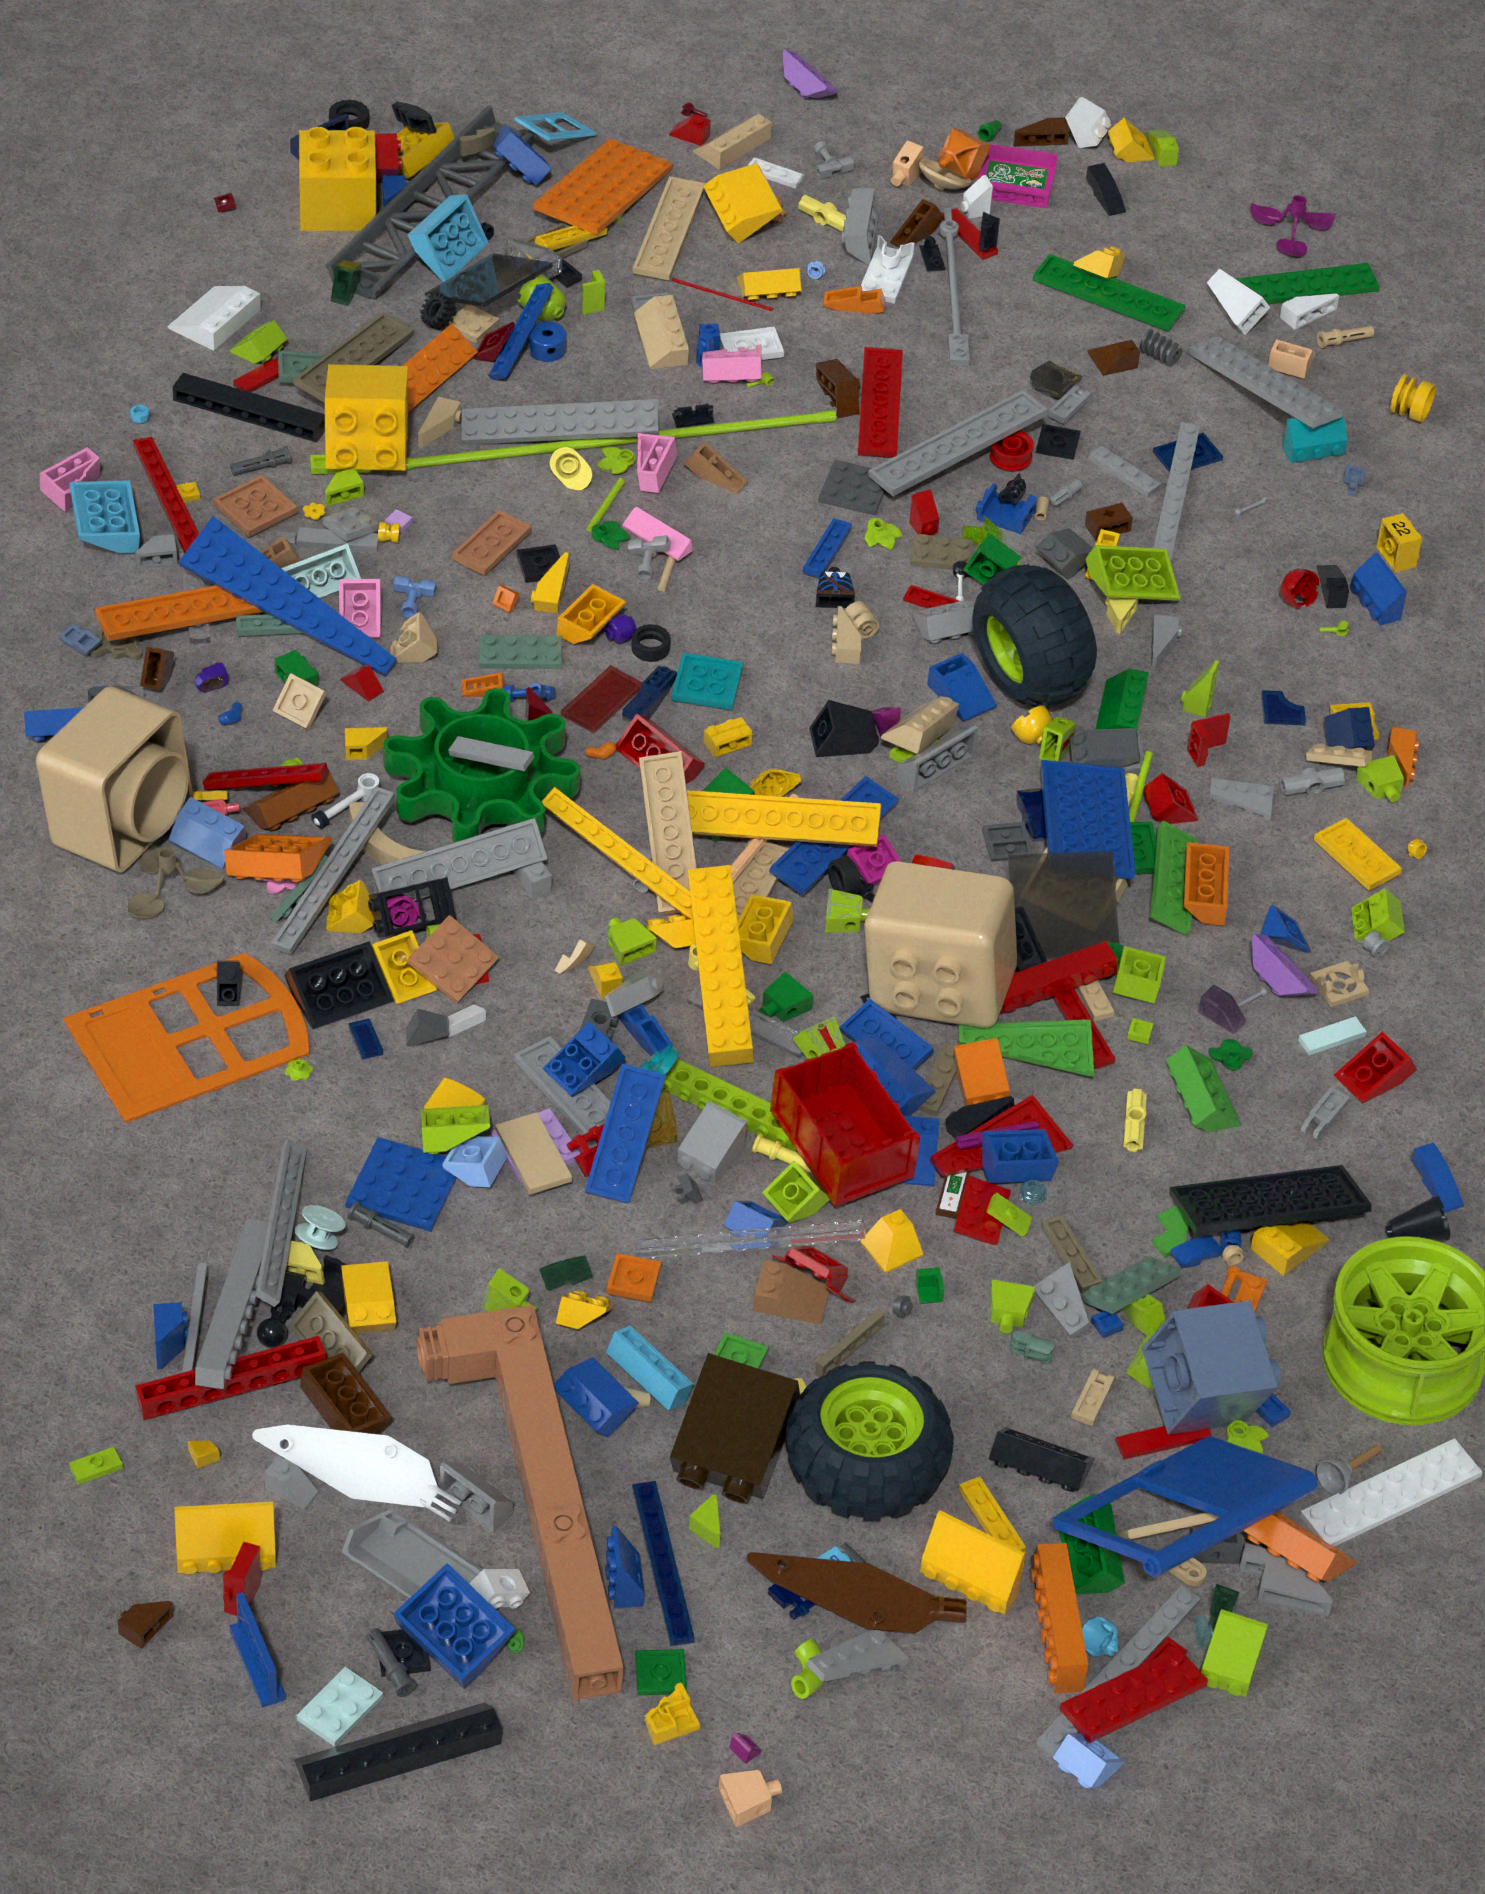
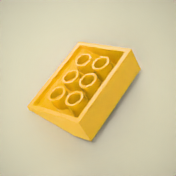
M449 122L434 123L437 131L435 134L410 131L409 127H405L397 133V140H401V151H398V158H402V169H398V175H405L406 179L415 177L418 171L425 168L455 138Z
M758 163L719 174L703 185L726 231L737 243L742 242L783 211Z
M273 1501L174 1507L178 1573L194 1574L207 1571L218 1573L230 1570L243 1542L260 1546V1570L276 1568Z
M939 1510L922 1556L920 1572L928 1579H935L943 1583L948 1589L957 1590L966 1595L968 1599L986 1605L991 1611L1000 1612L1005 1615L1019 1595L1025 1553Z

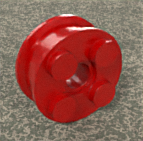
M1018 430L991 445L990 460L1000 469L1014 472L1025 469L1032 462L1034 442L1023 431Z

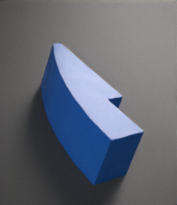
M642 1003L621 1013L620 1021L649 1055L652 1056L656 1051L660 1053L667 1046L673 1045L655 1016H650Z
M1432 1142L1414 1148L1412 1161L1422 1174V1182L1432 1197H1440L1444 1206L1443 1212L1446 1213L1463 1207L1464 1203L1454 1177L1435 1143Z

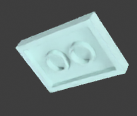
M344 1667L296 1715L297 1721L335 1747L383 1699V1692L347 1667Z

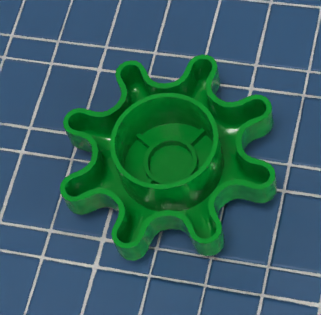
M493 688L486 691L481 705L477 709L468 712L455 711L445 701L437 697L425 698L421 701L419 710V727L423 734L417 737L394 735L385 739L383 743V766L385 770L394 776L410 778L401 783L396 789V812L399 818L403 821L413 822L428 815L445 816L452 820V840L454 843L480 835L483 828L492 824L513 825L532 818L536 819L541 835L544 830L545 806L540 800L544 799L554 787L569 799L575 797L579 792V764L574 760L552 756L562 750L565 744L564 718L557 714H546L531 721L517 719L510 714V694L504 689ZM459 736L531 751L534 754V759L525 771L450 756L448 750Z

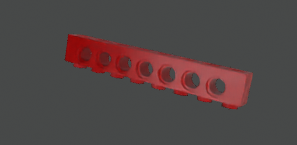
M311 1337L238 1357L236 1365L232 1364L231 1380H226L224 1389L195 1385L196 1369L135 1385L137 1402L143 1420L151 1419L300 1378L302 1368L325 1360L326 1353L320 1337Z

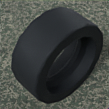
M648 624L640 626L632 635V653L642 661H660L669 654L670 634L659 625ZM645 639H655L662 644L657 647H647L640 642Z
M848 856L830 861L828 873L833 890L858 895L861 891V879L854 861Z

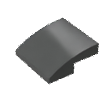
M1025 822L983 825V837L991 861L1033 857L1030 837H1027Z

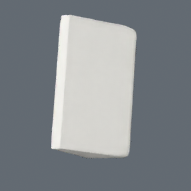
M474 1004L448 1016L449 1035L447 1037L454 1036L485 1021L486 1010Z

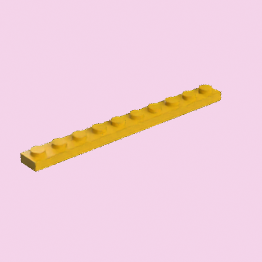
M555 787L541 801L545 809L682 915L693 920L690 891Z

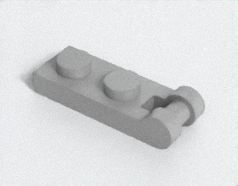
M1074 385L1048 410V417L1065 424L1085 403L1092 399L1093 392L1089 390L1084 391L1082 387Z

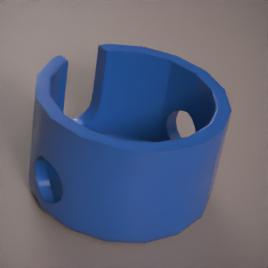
M551 321L536 323L528 335V349H530L531 357L542 362H553L564 357L567 341L566 330L560 324ZM555 348L553 353L547 352L548 349Z

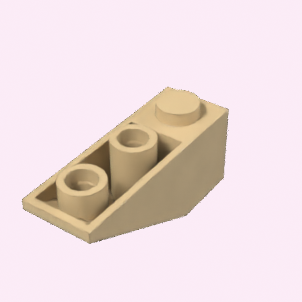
M838 606V614L833 615V627H837V629L833 628L832 641H836V643L832 642L831 655H835L836 663L860 664L861 635L843 608Z

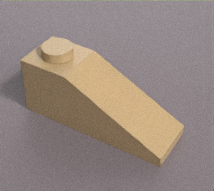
M438 396L418 432V447L423 448L452 430L457 422H461V402Z

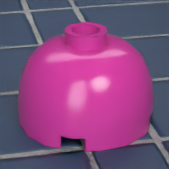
M402 893L385 897L391 923L393 922L401 927L417 924L415 921L417 915H420L418 904L410 896Z

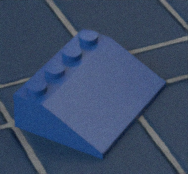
M448 1563L393 1613L396 1624L463 1689L483 1672L516 1631Z

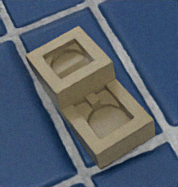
M495 129L476 130V135L460 137V155H471L492 147L495 142Z

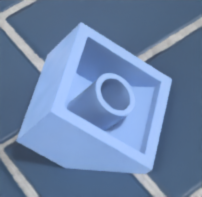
M474 1136L453 1147L442 1165L444 1169L468 1186L491 1187L507 1157L500 1137Z
M1080 1732L1068 1733L1053 1757L1059 1763L1058 1767L1061 1770L1074 1774L1078 1778V1783L1088 1789L1100 1787L1125 1763L1122 1758L1100 1741L1095 1740L1089 1743Z

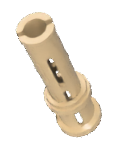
M1372 326L1343 331L1339 329H1333L1331 332L1319 331L1317 333V343L1320 348H1325L1327 345L1333 344L1338 346L1345 341L1374 337V329Z

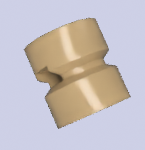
M854 602L845 609V613L860 633L861 639L872 637L878 631L879 622L865 602Z

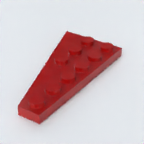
M1033 1095L968 1133L1037 1122L1039 1129L1046 1130L1055 1153L1070 1150L1074 1146ZM953 1142L933 1154L929 1160L942 1177L983 1169L982 1145L959 1149L956 1147V1142Z

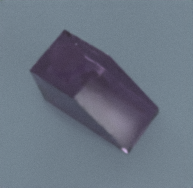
M1213 984L1201 996L1198 1013L1234 1035L1246 1023L1247 1020L1232 995Z

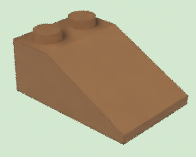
M764 1259L754 1293L753 1311L821 1325L830 1290H828L825 1284L788 1264Z

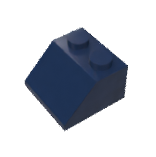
M1369 707L1348 708L1324 717L1327 746L1373 750L1375 743Z

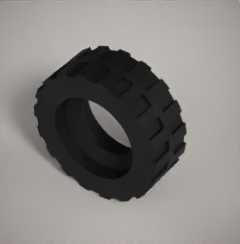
M350 99L341 100L329 109V121L344 114L354 115L358 118L349 120V128L361 127L366 130L369 127V109L362 102Z

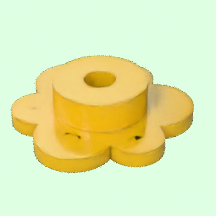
M310 503V505L303 507V512L307 518L311 517L313 520H318L320 516L325 515V506L322 504Z

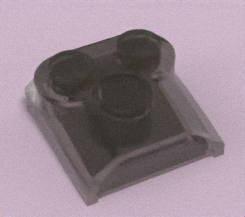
M1049 360L1032 370L1030 379L1032 380L1031 385L1035 390L1050 394L1052 398L1059 400L1082 379V375L1076 374Z

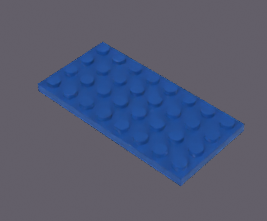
M1042 760L1040 768L1049 870L1134 879L1136 871L1125 769Z

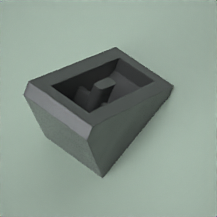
M417 1009L406 1027L407 1046H415L448 1036L449 1018L445 1015Z

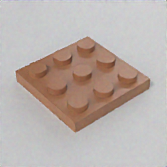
M263 475L213 499V505L248 537L298 513V507Z
M449 915L408 958L407 963L457 1004L496 963L499 956Z

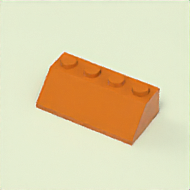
M1187 842L1184 907L1203 924L1224 926L1228 900L1229 846Z

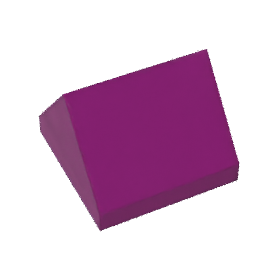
M733 1734L729 1748L745 1764L762 1752L747 1735Z

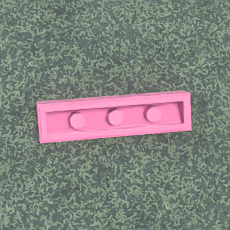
M638 507L632 510L622 525L625 529L641 539L643 538L646 542L653 541V538L656 536L668 535L671 541V548L669 551L663 552L677 561L693 551L692 541Z

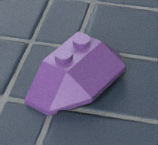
M787 49L783 50L784 77L789 81L791 87L800 91L801 96L807 99L810 97L819 99L838 92L836 87L800 57L799 54Z
M1254 934L1252 936L1253 968L1259 973V978L1272 987V991L1276 995L1301 996L1318 994L1320 990L1267 935Z

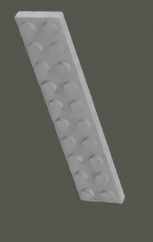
M1219 336L1204 342H1198L1196 345L1189 347L1188 354L1311 428L1343 416V410L1335 406V404L1328 402L1308 388L1301 386L1296 381L1279 373Z
M1022 390L870 469L869 477L892 496H895L1047 416L1048 409L1026 391Z
M658 399L462 409V444L638 436V433L659 435Z

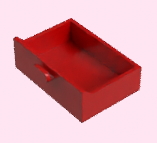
M243 1542L231 1569L223 1573L225 1613L237 1616L236 1594L242 1592L246 1597L249 1607L251 1606L261 1584L260 1546Z

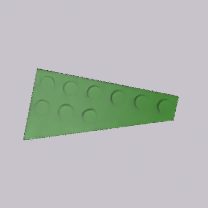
M1091 1020L995 1023L989 1028L959 1025V1045L998 1038L1002 1057L1094 1077Z

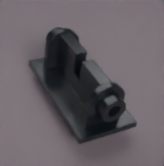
M983 212L979 248L982 252L988 251L990 247L997 248L1000 218Z
M932 236L926 237L924 245H919L926 270H945L935 238Z
M708 403L696 405L693 411L692 406L677 407L674 413H672L676 427L713 423V405Z
M1020 473L1013 480H1010L1004 490L999 493L1001 501L1007 502L1012 500L1013 505H1016L1026 492V483L1021 478Z

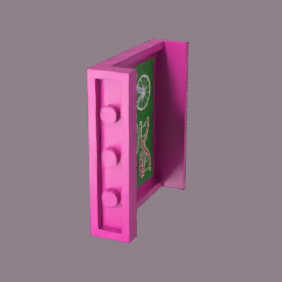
M990 144L991 147L980 169L978 179L983 175L988 177L993 186L991 200L1047 208L1058 154Z

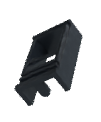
M448 877L368 895V907L373 914V929L377 937H387L440 924L449 915L457 920ZM429 888L435 915L434 920L425 921L426 914L423 911L419 889ZM415 891L420 911L419 918L422 922L392 929L385 897Z

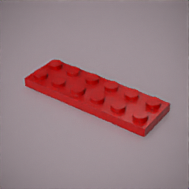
M1177 1647L1062 1702L1060 1711L1083 1737L1091 1743L1206 1687L1208 1679L1183 1651Z

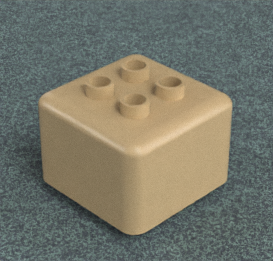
M113 686L106 687L100 691L39 750L36 756V767L52 843L59 848L120 873L124 872L156 839L168 831L175 822L182 806L193 795L180 714Z
M905 862L889 863L864 923L870 999L889 1014L978 1028L993 1026L997 1022L1017 966L1014 888L1007 879L999 876Z

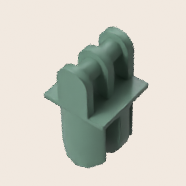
M1033 1330L1031 1334L1016 1331L1012 1334L1010 1350L1014 1354L1024 1356V1361L1026 1358L1048 1364L1053 1359L1052 1352L1055 1343L1051 1340L1033 1336Z

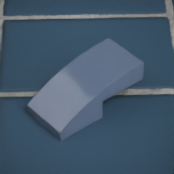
M74 623L58 636L59 640L84 655H88L101 643V640L87 629L83 631Z

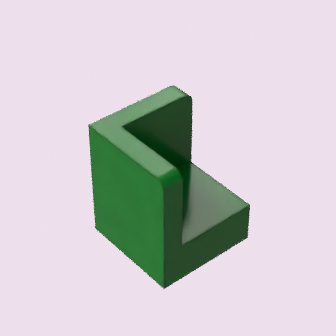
M940 1268L917 1269L915 1284L920 1303L943 1302L945 1288Z

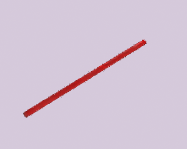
M672 278L673 282L765 310H773V308Z

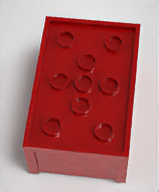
M855 1042L846 1044V1046L838 1050L824 1053L816 1058L805 1060L794 1066L775 1070L770 1112L835 1207L914 1177L921 1137L917 1131L912 1129L902 1115L897 1102H893L879 1082L876 1072L870 1069L858 1052Z

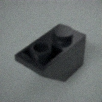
M217 960V1006H239V960Z

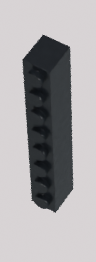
M182 373L173 385V401L316 443L325 432V414L186 373Z

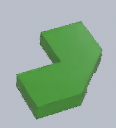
M1177 1205L1159 1213L1157 1217L1167 1232L1154 1237L1152 1244L1164 1258L1171 1256V1249L1184 1243L1186 1240L1189 1224Z

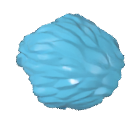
M1102 1617L1090 1618L1082 1627L1086 1652L1092 1657L1114 1656L1119 1650L1118 1627L1112 1621Z

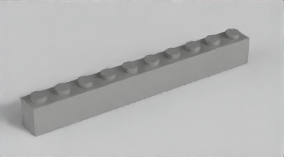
M246 1219L196 1364L195 1385L224 1389L226 1380H231L232 1364L236 1365L237 1349L242 1347V1334L247 1332V1319H251L253 1312L252 1304L257 1302L255 1294L268 1221Z

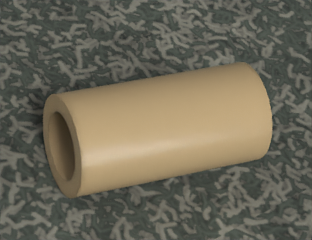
M1039 497L1037 499L1036 520H1046L1049 499L1046 497Z

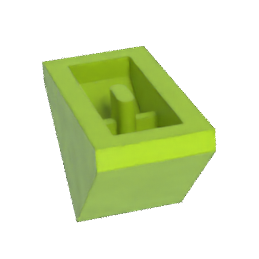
M711 1495L690 1515L689 1529L714 1548H720L721 1535L717 1495Z

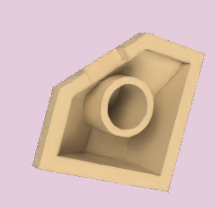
M418 612L404 622L400 629L403 633L400 635L399 640H394L390 646V654L396 657V663L425 662L437 653V638L422 613Z

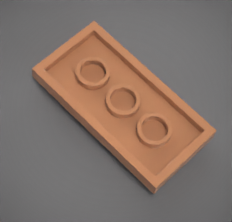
M498 510L452 553V560L485 576L531 533L532 526Z

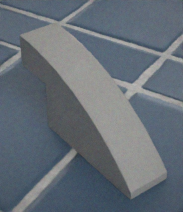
M1245 1543L1239 1571L1262 1576L1257 1600L1329 1617L1333 1600L1318 1582L1306 1575V1571L1301 1568L1299 1570L1286 1563L1288 1559L1282 1556L1276 1557L1268 1552L1267 1549Z

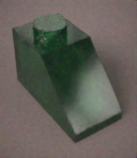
M343 260L335 266L331 302L349 306L359 284L362 264Z

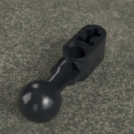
M285 1270L280 1302L275 1307H271V1318L263 1320L257 1328V1338L265 1347L275 1348L285 1341L287 1329L284 1321L290 1317L292 1312H296L298 1308L297 1293L301 1287H306L307 1275Z

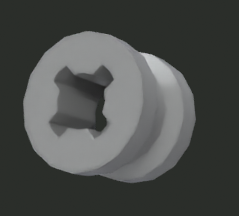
M1373 931L1364 939L1362 946L1366 950H1370L1372 956L1378 958L1386 953L1390 942L1387 939L1381 938V934L1378 931Z

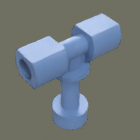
M395 576L393 591L403 592L408 597L401 607L403 617L411 618L417 613L418 606L415 601L421 595L434 597L436 581L422 579L421 583L410 582L409 577Z

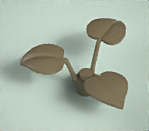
M152 843L143 852L140 866L146 873H158L154 896L148 893L134 895L128 902V913L140 919L153 918L159 915L165 907L164 901L157 899L159 897L162 874H170L175 868H177L181 877L186 880V889L193 893L209 892L218 886L224 878L222 875L204 868L191 869L185 875L180 867V862L176 861L175 851L172 848H160Z

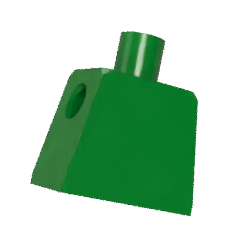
M785 971L764 990L763 1006L759 1008V1013L764 1019L775 1015L779 1020L785 1022L812 1010L814 995Z

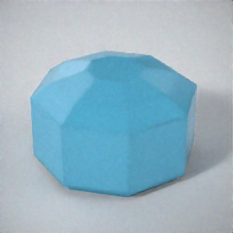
M139 404L133 406L130 410V418L133 422L144 423L150 417V410L147 406Z

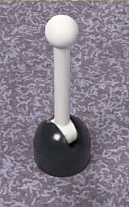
M957 561L953 564V574L956 578H959L958 596L956 597V600L964 601L962 596V579L968 575L963 570L967 564L964 561Z

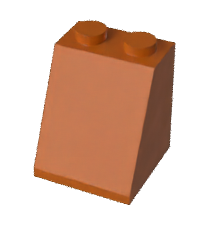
M998 1038L954 1046L956 1077L965 1106L1010 1096Z

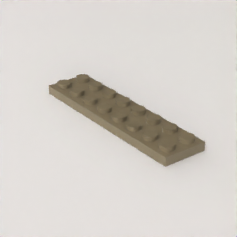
M381 312L296 376L293 384L325 403L328 364L375 365L412 337L414 329L385 312Z

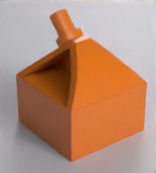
M952 128L937 162L942 169L947 167L964 178L976 179L991 145L963 129Z

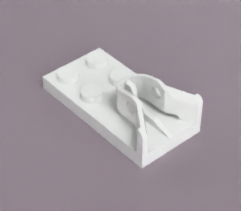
M878 235L877 248L861 284L863 291L882 288L885 302L895 304L914 257L915 243L911 242L900 245L899 249L887 247V242L882 236Z

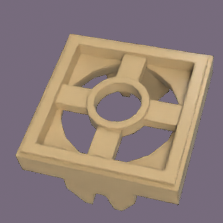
M1348 961L1310 973L1309 978L1320 990L1319 992L1330 1007L1369 995V989L1364 983L1363 970H1358V963L1351 966ZM1335 973H1345L1351 978L1344 980L1338 978ZM1342 982L1345 984V988L1337 989L1333 986V983ZM1356 984L1354 991L1349 993L1347 991L1348 986Z

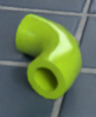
M813 1638L805 1641L794 1651L795 1656L802 1665V1672L792 1678L791 1687L794 1694L800 1699L810 1697L823 1685V1682L806 1666L809 1658L822 1653Z

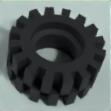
M435 292L434 295H429L430 299L426 298L424 300L426 304L421 306L424 309L420 310V313L423 314L420 317L428 326L436 330H440V328L443 330L445 325H450L449 321L453 322L452 316H456L454 310H457V307L451 298L443 293Z

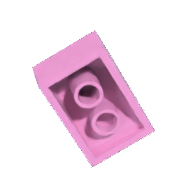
M380 579L339 580V614L370 638H381L382 586Z

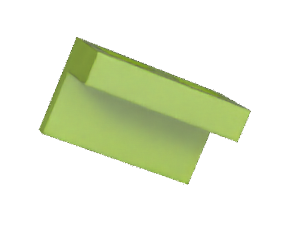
M600 270L592 271V282L582 284V315L604 311L605 280Z

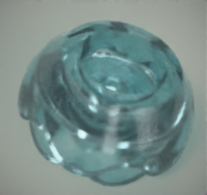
M1028 1180L1020 1186V1198L1027 1204L1037 1205L1047 1198V1189L1040 1181Z

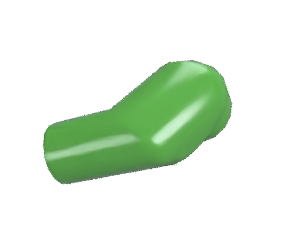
M512 1625L516 1631L509 1638L507 1646L512 1653H518L524 1648V1633Z

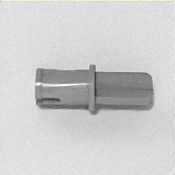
M1075 479L1067 486H1062L1057 493L1050 497L1051 505L1059 506L1066 500H1071L1073 495L1082 490V483Z

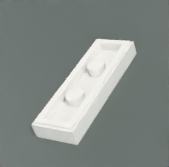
M755 157L748 164L749 166L758 163L766 179L795 189L804 179V174Z

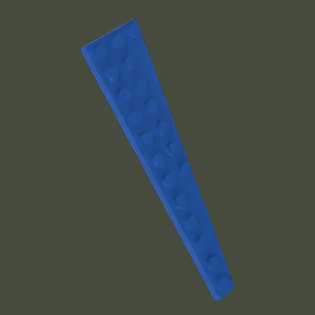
M214 516L210 518L179 561L181 567L361 665L366 666L370 664L374 672L384 677L389 674L397 662L396 657Z

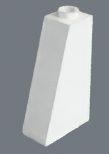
M1221 269L1207 282L1243 335H1246L1270 308L1263 297Z

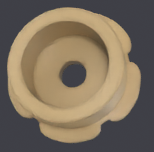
M1238 1245L1227 1246L1222 1253L1223 1262L1226 1261L1229 1266L1241 1263L1244 1257L1243 1250Z

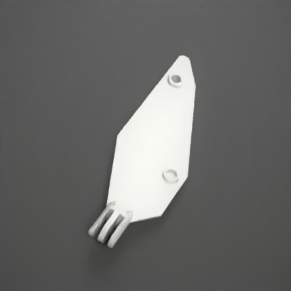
M296 1425L256 1429L253 1432L254 1440L352 1499L425 1507L451 1522L452 1517L436 1508L435 1505L437 1504L456 1514L458 1509L440 1499V1496L442 1495L457 1505L462 1503L461 1500L438 1487L428 1459L390 1436ZM285 1440L289 1442V1446L286 1449L282 1446Z

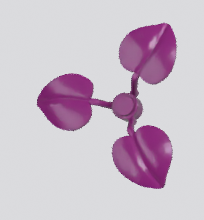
M1300 195L1293 196L1291 204L1288 203L1287 208L1282 214L1274 208L1259 206L1251 203L1250 206L1253 218L1257 222L1266 225H1274L1276 221L1280 222L1287 212H1290V215L1295 218L1291 240L1280 239L1277 241L1276 246L1279 251L1285 254H1293L1300 257L1306 254L1307 246L1304 242L1294 241L1298 218L1302 216L1303 221L1308 222V225L1312 228L1326 230L1332 226L1336 213L1306 212L1307 199Z

